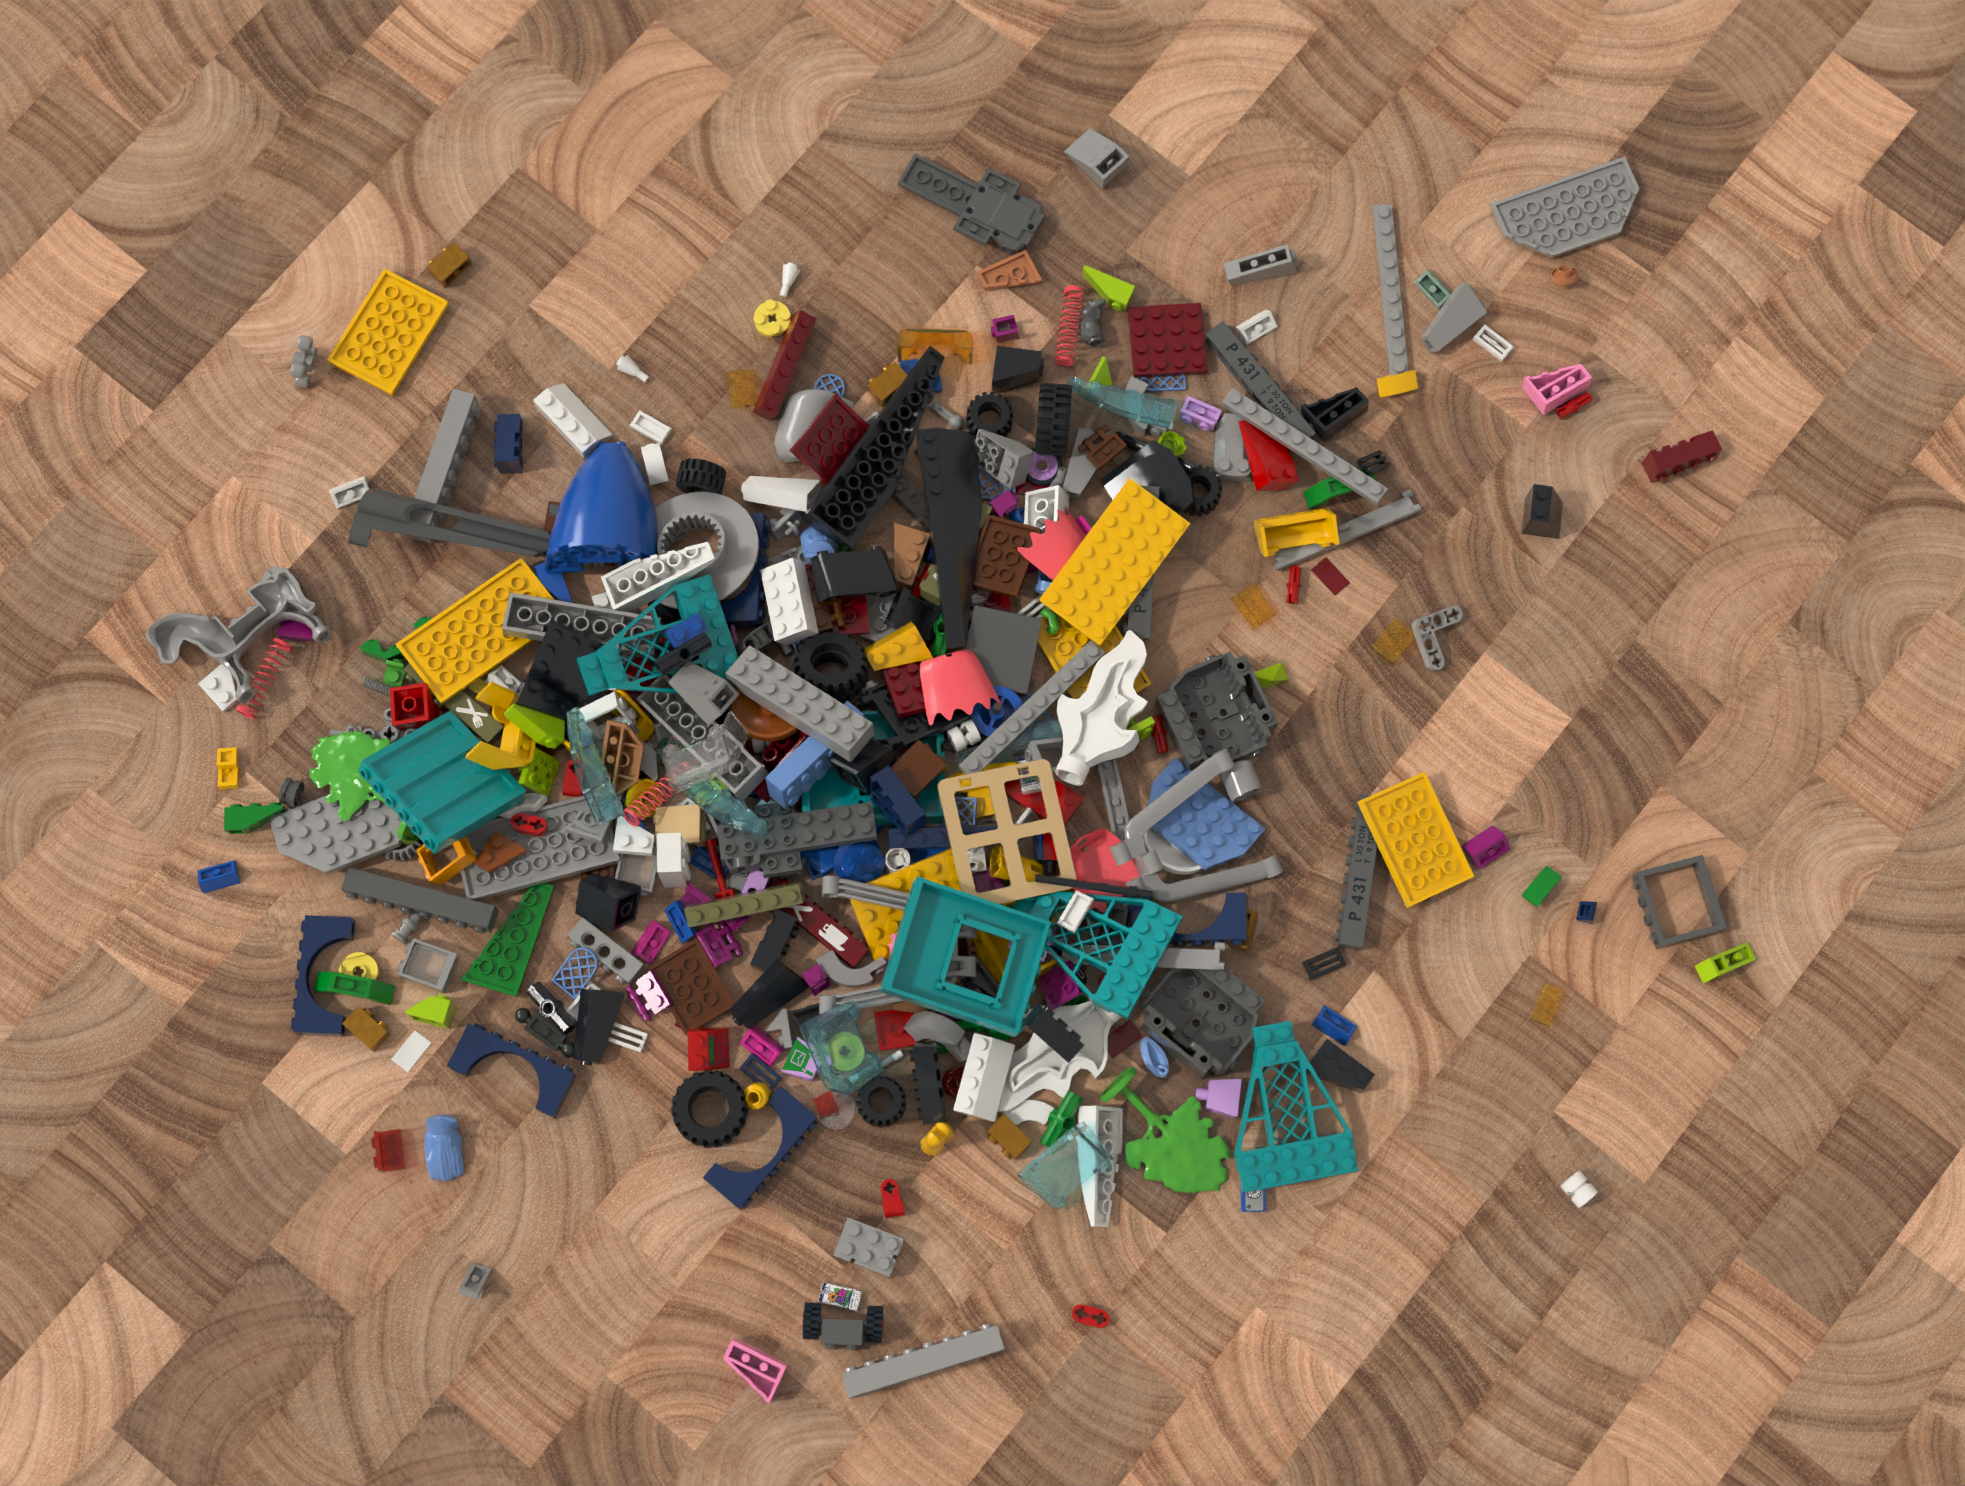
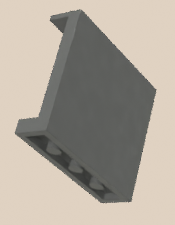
M974 605V610L970 609L969 621H971V625L967 632V645L962 650H970L976 655L992 686H1002L1013 692L1027 695L1042 619Z

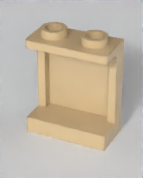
M700 804L656 807V814L653 816L655 824L653 835L655 836L654 844L656 846L657 833H681L682 838L686 839L687 845L706 846V808Z

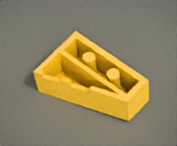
M912 622L865 648L867 660L874 671L933 658Z

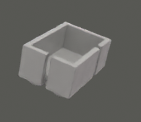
M847 1218L833 1256L848 1263L855 1259L854 1265L890 1278L896 1264V1259H893V1255L898 1258L904 1239Z

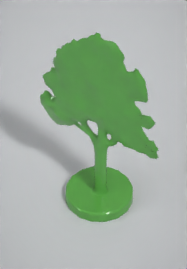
M361 731L342 732L340 735L320 737L318 739L319 743L311 750L312 759L316 760L318 767L309 769L310 778L318 788H323L328 784L331 786V794L325 797V802L335 803L339 800L340 810H337L338 818H342V821L346 822L364 805L366 800L374 801L377 799L386 804L385 800L360 776L358 770L363 759L390 745L389 739H372L369 734H364ZM401 821L397 835L403 843L410 844L420 839L404 821Z
M1133 1065L1129 1066L1099 1096L1103 1103H1107L1121 1092L1147 1120L1148 1130L1144 1137L1129 1141L1126 1145L1127 1164L1131 1168L1140 1169L1141 1163L1144 1162L1146 1165L1144 1172L1146 1180L1163 1181L1167 1188L1169 1187L1175 1192L1219 1191L1220 1184L1227 1180V1169L1222 1166L1221 1159H1230V1149L1221 1136L1208 1138V1128L1213 1126V1120L1209 1118L1199 1120L1198 1110L1201 1109L1200 1101H1197L1196 1097L1192 1096L1175 1110L1171 1116L1157 1115L1127 1085L1137 1073V1069ZM1155 1125L1163 1133L1160 1138H1155L1154 1136Z

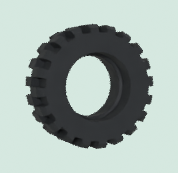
M1043 383L1040 385L1035 452L1039 455H1067L1072 387L1068 384Z
M823 632L822 635H813L812 639L808 638L803 642V645L799 646L794 658V670L796 675L840 703L845 704L846 700H853L855 695L858 696L862 692V688L866 686L868 678L867 655L863 646L856 639H850L849 635H840L839 632ZM827 662H837L847 667L845 671L836 675H825L815 670L819 665Z
M704 1070L702 1073L696 1072L693 1073L692 1077L685 1078L683 1080L684 1083L677 1087L676 1094L672 1099L671 1114L678 1131L686 1140L704 1148H717L725 1143L732 1142V1139L735 1136L738 1137L741 1129L745 1127L748 1116L747 1101H743V1098L746 1096L740 1084L730 1075L723 1074L717 1070L715 1072ZM702 1092H719L728 1102V1115L716 1127H703L692 1116V1103Z

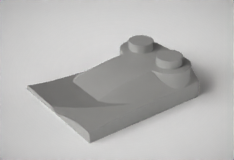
M1225 413L1215 426L1213 470L1217 472L1216 477L1219 476L1221 480L1250 482L1251 468L1238 423L1244 419L1232 413Z

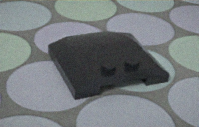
M1154 440L1101 479L1112 499L1115 498L1129 478L1140 486L1159 487V500L1178 515L1196 502L1193 495V480L1173 450Z

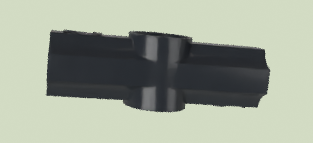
M702 632L655 660V667L664 676L711 648V640L705 632ZM681 649L687 651L685 659H682L679 655Z
M537 981L528 988L527 994L539 1007L541 1015L548 1017L563 1035H567L576 1028L577 1022L564 1009L562 1001L555 999L540 981Z

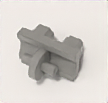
M782 508L780 513L783 517L779 521L776 518L770 520L771 531L778 541H781L785 536L788 537L791 533L794 535L800 533L797 529L802 520L799 510Z

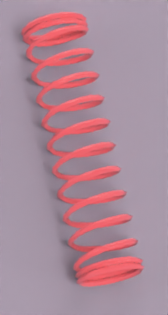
M1069 285L1064 288L1065 297L1063 302L1065 304L1062 305L1064 311L1061 312L1062 318L1060 319L1061 325L1059 326L1060 332L1058 333L1060 338L1057 340L1059 345L1056 347L1058 352L1055 354L1056 358L1054 360L1056 364L1061 366H1072L1075 362L1073 358L1068 357L1076 355L1075 352L1058 350L1059 346L1067 349L1077 348L1074 344L1059 343L1060 339L1067 342L1077 341L1074 337L1060 336L1061 332L1068 335H1078V332L1075 330H1061L1063 325L1068 328H1079V325L1076 323H1062V319L1073 322L1080 321V318L1076 316H1063V312L1073 315L1081 314V311L1077 309H1064V305L1073 308L1082 307L1077 302H1065L1066 298L1073 301L1083 300L1081 295L1084 294V289L1075 285ZM1069 290H1079L1082 292L1074 293L1070 292ZM1070 297H1079L1081 299H1072ZM1069 304H1078L1080 306H1072ZM1068 317L1077 318L1078 320L1068 319ZM1067 324L1076 325L1077 327L1067 326ZM1065 331L1076 332V334L1067 333ZM1061 353L1066 356H1057V354Z
M273 638V642L276 645L269 646L273 652H266V655L270 659H262L265 665H259V669L262 672H255L256 676L259 679H251L252 682L256 685H251L252 687L263 690L267 693H269V691L260 687L253 680L260 681L272 686V684L268 683L260 676H258L257 673L276 679L275 677L265 672L261 667H266L279 673L278 670L274 669L264 661H272L283 666V664L277 662L267 654L271 653L280 656L284 659H287L286 657L282 656L281 654L277 653L274 649H272V647H277L287 652H290L289 650H292V646L290 644L278 638ZM255 692L254 696L265 699L264 697L260 696ZM251 699V700L249 701V702L254 703V704H256V705L262 706L261 704L257 703V702L254 701L253 699ZM243 703L245 706H237V712L250 719H255L256 716L248 710L256 713L258 711Z
M680 762L676 769H672L671 773H667L665 778H661L660 782H656L654 787H650L649 791L644 792V796H640L638 801H634L633 805H629L623 810L625 820L630 825L637 827L640 824L638 817L645 820L644 813L651 815L649 808L656 811L655 804L662 806L661 800L666 802V795L672 797L671 790L677 793V786L683 788L682 781L688 784L689 780L695 778V773L691 766L685 762ZM682 766L690 771L692 777L683 771ZM674 770H676L679 778L676 775L672 774ZM678 771L687 779V782L681 778ZM668 775H671V778L674 781V783L671 780L667 779ZM673 776L676 777V778L680 781V783H681L682 786H680V785H678V784L676 783V781L674 780ZM663 779L666 780L668 787L665 784L661 783ZM668 781L674 785L676 791L671 788ZM657 784H660L663 792L656 788ZM662 785L665 786V787L669 790V792H670L671 795H669V794L666 793V791L663 789ZM652 788L655 789V792L658 795V797L654 793L650 792ZM657 790L660 791V792L664 795V797H665L666 800H664L663 798H661V796L658 794ZM646 793H649L652 801L645 797ZM652 795H654L658 799L660 805L656 803ZM640 798H644L647 806L640 801ZM646 799L652 803L655 809L647 803ZM635 802H638L641 810L634 806ZM641 804L644 805V806L647 808V810L649 811V814H648L647 812H645V810L642 808ZM635 808L641 812L644 818L639 816Z

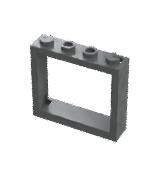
M1703 855L1646 869L1633 875V888L1637 889L1639 895L1638 904L1644 910V922L1647 927L1649 926L1651 932L1650 940H1652L1656 949L1720 933L1727 929ZM1692 865L1712 926L1664 939L1644 877Z

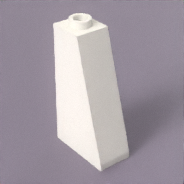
M750 476L742 483L741 492L745 501L806 512L820 493V480Z

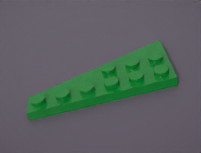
M547 883L531 886L517 907L509 914L508 919L500 926L484 947L482 953L475 959L470 969L460 980L517 998L555 887Z

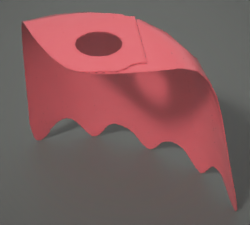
M1066 506L1068 515L1057 509L1058 521L1044 520L1045 532L1043 534L1030 533L1033 543L1032 547H1017V550L1028 561L1052 580H1054L1086 537L1085 532Z
M963 649L930 658L920 663L921 684L927 719L930 725L933 724L937 713H941L950 721L955 709H962L968 715H971L976 703H981L988 710L990 709L991 698L1001 704L985 670L972 651Z
M1101 828L1081 837L1070 848L1077 880L1127 887L1125 883L1138 877L1139 874L1132 860L1117 866L1109 847L1121 842V840L1106 829ZM1085 838H1087V840H1086L1085 843H1083L1082 845L1078 846V844H1079L1082 840H1084ZM1087 847V850L1085 852L1081 851V849ZM1073 888L1074 891L1078 890L1084 894L1124 897L1122 894ZM1093 901L1089 909L1096 908L1105 913L1107 909L1106 902Z

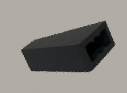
M776 959L729 1009L734 1016L732 1020L738 1026L744 1025L750 1029L807 990L809 986L801 976Z
M581 988L573 1059L579 1060L581 1065H592V1062L601 1061L623 1002L624 992Z

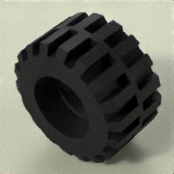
M983 392L981 397L979 394L975 396V400L972 399L970 406L967 407L966 421L969 432H972V435L974 434L975 439L978 429L1007 437V432L1010 433L1013 424V410L1011 403L1008 404V399L1006 397L1002 399L1001 394L998 393L996 396L994 392H990L989 395ZM985 411H994L1001 419L997 423L989 425L983 423L979 416Z
M685 459L681 461L676 487L685 493L710 492L722 495L727 472L718 464L707 460Z
M1198 465V468L1193 473H1188L1193 480V484L1199 483L1204 485L1208 489L1209 494L1203 498L1194 497L1196 502L1185 509L1184 513L1189 511L1191 516H1194V513H1197L1198 516H1202L1203 513L1207 515L1210 513V510L1213 511L1216 505H1218L1223 486L1220 483L1221 478L1219 476L1216 477L1217 472L1214 470L1212 472L1209 471L1210 467L1202 468V465Z
M878 1075L875 1078H869L866 1083L864 1082L861 1085L862 1087L857 1092L856 1103L858 1112L866 1123H870L871 1126L875 1125L879 1128L891 1126V1124L898 1122V1119L903 1116L906 1108L905 1092L900 1083L898 1084L895 1079H890L888 1076L880 1077ZM882 1090L891 1094L893 1105L888 1111L879 1113L871 1108L869 1103L870 1097L876 1091Z

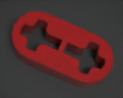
M517 813L512 816L510 821L513 830L518 833L540 837L546 834L548 830L546 821L538 816ZM520 819H522L523 823L525 824H520V826H517L516 822H519ZM541 823L542 828L540 827L538 830H536L534 826H538V824Z
M1079 1304L1072 1310L1074 1321L1084 1325L1104 1328L1109 1322L1108 1313L1098 1308ZM1083 1308L1084 1313L1090 1314L1089 1318L1083 1316L1081 1319H1078L1075 1311ZM1101 1313L1106 1321L1098 1325L1097 1320L1091 1317L1092 1315L1099 1316Z

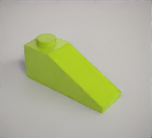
M1084 265L1082 276L1103 299H1106V303L1116 311L1122 310L1125 312L1134 294L1135 286Z
M514 703L504 712V716L538 744L555 749L564 741L565 720Z
M1748 942L1706 959L1695 965V968L1704 984L1755 961L1756 958Z

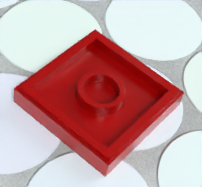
M894 1009L874 1012L879 1052L912 1047V1044L918 1043L904 1029V1026L914 1013Z

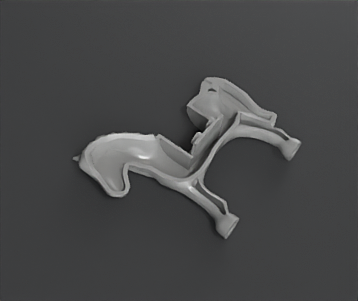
M270 567L264 573L260 582L246 591L256 605L248 607L245 614L240 618H234L230 622L228 629L216 615L210 618L208 615L201 616L199 614L177 612L167 614L148 627L146 639L157 649L160 661L168 665L176 664L179 660L180 650L184 641L198 646L208 656L223 664L233 675L237 682L235 694L237 700L242 704L249 702L254 697L255 690L250 685L252 679L250 673L240 664V657L263 633L279 622L292 620L312 629V638L318 644L326 642L332 635L331 630L323 624L321 618L314 615L317 610L316 604L305 598L298 581L287 569L282 567Z

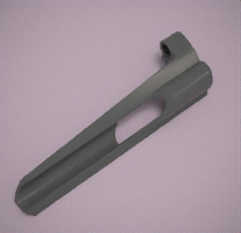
M370 488V490L364 493L359 502L348 543L367 548L371 531L374 529L539 557L547 552L550 535L547 531ZM415 508H421L460 518V521L453 528L446 530L415 522L411 519L410 513Z

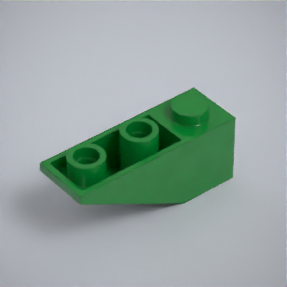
M278 802L269 803V806H262L259 803H252L246 807H242L241 804H232L230 807H224V831L228 834L250 833L270 822V818L287 811V809Z

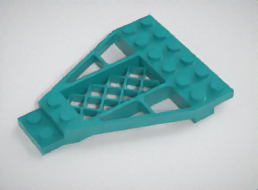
M708 574L672 586L597 651L576 658L588 694L592 695L604 690L678 694L675 689L640 686L641 682L662 676L659 672L655 673L657 670L655 666L652 672L643 668L647 659L653 662L657 660L649 656L652 647L661 651L659 658L664 653L670 652L667 650L670 641L666 634L661 632L662 630L671 628L698 612L708 628L704 632L711 640L712 647L694 657L695 660L691 662L727 680L726 672L738 659V655L711 575ZM673 593L681 620L661 625L655 606L669 594ZM647 613H651L655 625L654 629L627 638L623 637L626 631ZM655 633L652 641L644 638V636ZM658 634L667 639L664 647L655 644ZM637 639L634 647L625 643ZM640 641L649 644L646 653L637 649ZM623 646L632 650L628 659L619 655ZM634 653L644 657L640 666L631 661ZM684 664L667 674H671L673 677ZM629 665L638 669L634 678L626 674ZM641 671L649 674V676L638 679Z
M1054 892L1017 900L1012 909L1050 922L1054 914H1056L1057 920H1059L1058 912L1065 910L1074 893ZM1086 894L1096 902L1110 903L1105 914H1099L1089 909L1084 917L1087 920L1088 926L1077 929L1075 934H1077L1079 943L1068 945L1066 937L1075 934L1070 931L1064 933L1063 928L1057 922L1051 923L1050 928L1059 926L1062 934L1050 936L1049 940L1046 939L1044 946L1047 947L1046 951L1093 1002V1005L1128 1019L1183 917L1148 899ZM1116 903L1144 906L1131 928L1108 918ZM1089 918H1091V919H1093V920H1095V921H1097V922H1099V923H1096V924L1091 925V924H1090V921H1089ZM1103 926L1105 935L1094 937L1092 929ZM1106 926L1115 930V932L1108 933ZM1090 930L1092 939L1081 942L1079 933ZM1121 935L1123 943L1112 946L1110 938ZM1063 938L1065 943L1059 941L1058 939ZM1107 939L1110 947L1099 950L1096 942ZM1094 943L1096 951L1086 954L1083 946ZM1049 945L1079 959L1073 971L1067 967ZM1120 949L1117 956H1115L1114 950ZM1111 951L1114 960L1103 962L1100 954ZM1083 962L1107 973L1095 994H1092L1076 977Z
M1284 1021L1251 1027L1255 1046L1253 1064L1235 1152H1233L1242 1192L1358 1171L1352 1132L1298 1042L1294 1040L1292 1022ZM1296 1061V1062H1297V1066L1294 1065V1064L1291 1063V1062ZM1284 1063L1280 1070L1272 1066ZM1288 1064L1296 1069L1291 1078L1282 1073ZM1269 1067L1277 1073L1272 1082L1263 1077ZM1306 1069H1308L1326 1099V1104L1312 1106ZM1298 1074L1300 1079V1085L1294 1082V1079ZM1280 1075L1288 1080L1283 1090L1274 1085ZM1255 1080H1257L1262 1115L1248 1118ZM1264 1081L1269 1084V1086H1268V1088H1267L1266 1090H1265ZM1291 1084L1300 1089L1294 1098L1285 1093ZM1272 1087L1280 1092L1275 1102L1267 1097ZM1301 1093L1304 1106L1297 1101ZM1283 1095L1292 1100L1286 1110L1278 1105ZM1268 1101L1273 1104L1270 1109L1268 1107ZM1295 1103L1303 1108L1297 1118L1289 1113ZM1275 1107L1284 1112L1278 1121L1270 1116ZM1330 1107L1344 1131L1317 1136L1313 1111ZM1304 1114H1306L1307 1125L1300 1121ZM1287 1115L1295 1120L1290 1129L1281 1124ZM1263 1119L1268 1145L1241 1150L1246 1123ZM1271 1120H1272L1274 1123H1276V1125L1274 1126L1273 1129H1272V1125H1271ZM1298 1123L1306 1128L1301 1137L1292 1132ZM1279 1126L1287 1131L1282 1141L1273 1136ZM1309 1132L1310 1138L1304 1139ZM1290 1134L1298 1139L1295 1141L1286 1142Z

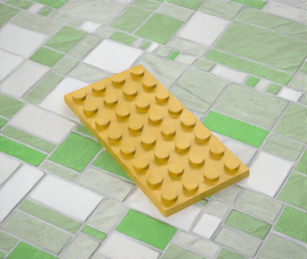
M1129 478L1038 601L1100 646L1190 523Z
M522 558L396 643V647L422 681L428 684L430 691L441 705L534 641L507 636L502 630L510 593L554 600Z

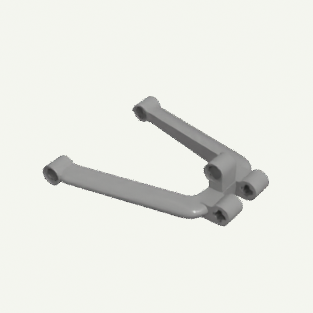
M1227 748L1212 754L1211 758L1204 761L1135 815L1125 827V840L1109 847L1117 866L1132 860L1138 871V877L1125 883L1127 887L1136 886L1137 889L1153 891L1152 896L1154 899L1160 902H1173L1271 878L1283 872L1276 854L1255 863L1166 884L1161 881L1156 873L1164 868L1156 850L1146 852L1143 835L1149 828L1215 776L1235 766Z
M838 876L822 877V897L826 898L843 897L904 911L909 893L849 879H840ZM962 924L958 938L975 939L977 938V929ZM958 938L945 978V982L955 984L957 977H976V957L958 956ZM881 986L845 994L819 995V1015H837V1013H846L905 1000L879 992Z

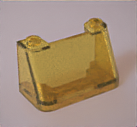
M907 325L899 330L898 363L899 361L908 360L911 354H917V346L931 345L954 346V355H959L962 358L963 364H972L973 334L967 327Z

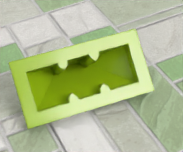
M1102 356L1086 387L1085 394L1087 395L1113 388L1107 360L1104 356Z
M1282 662L1254 672L1262 690L1289 681Z

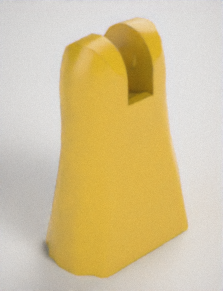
M995 845L990 854V877L1010 880L1002 845ZM1020 855L1026 881L1034 882L1036 874L1042 875L1043 865Z
M948 1122L936 1123L921 1139V1150L927 1155L937 1156L943 1150L944 1144L949 1143L954 1138L955 1134L952 1126Z

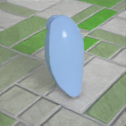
M1144 1037L1140 1042V1050L1147 1069L1157 1077H1166L1169 1073V1063L1164 1051L1155 1041Z

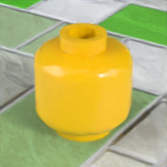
M755 1082L744 1090L746 1097L743 1098V1101H747L749 1108L754 1110L760 1109L769 1103L771 1091L766 1084Z

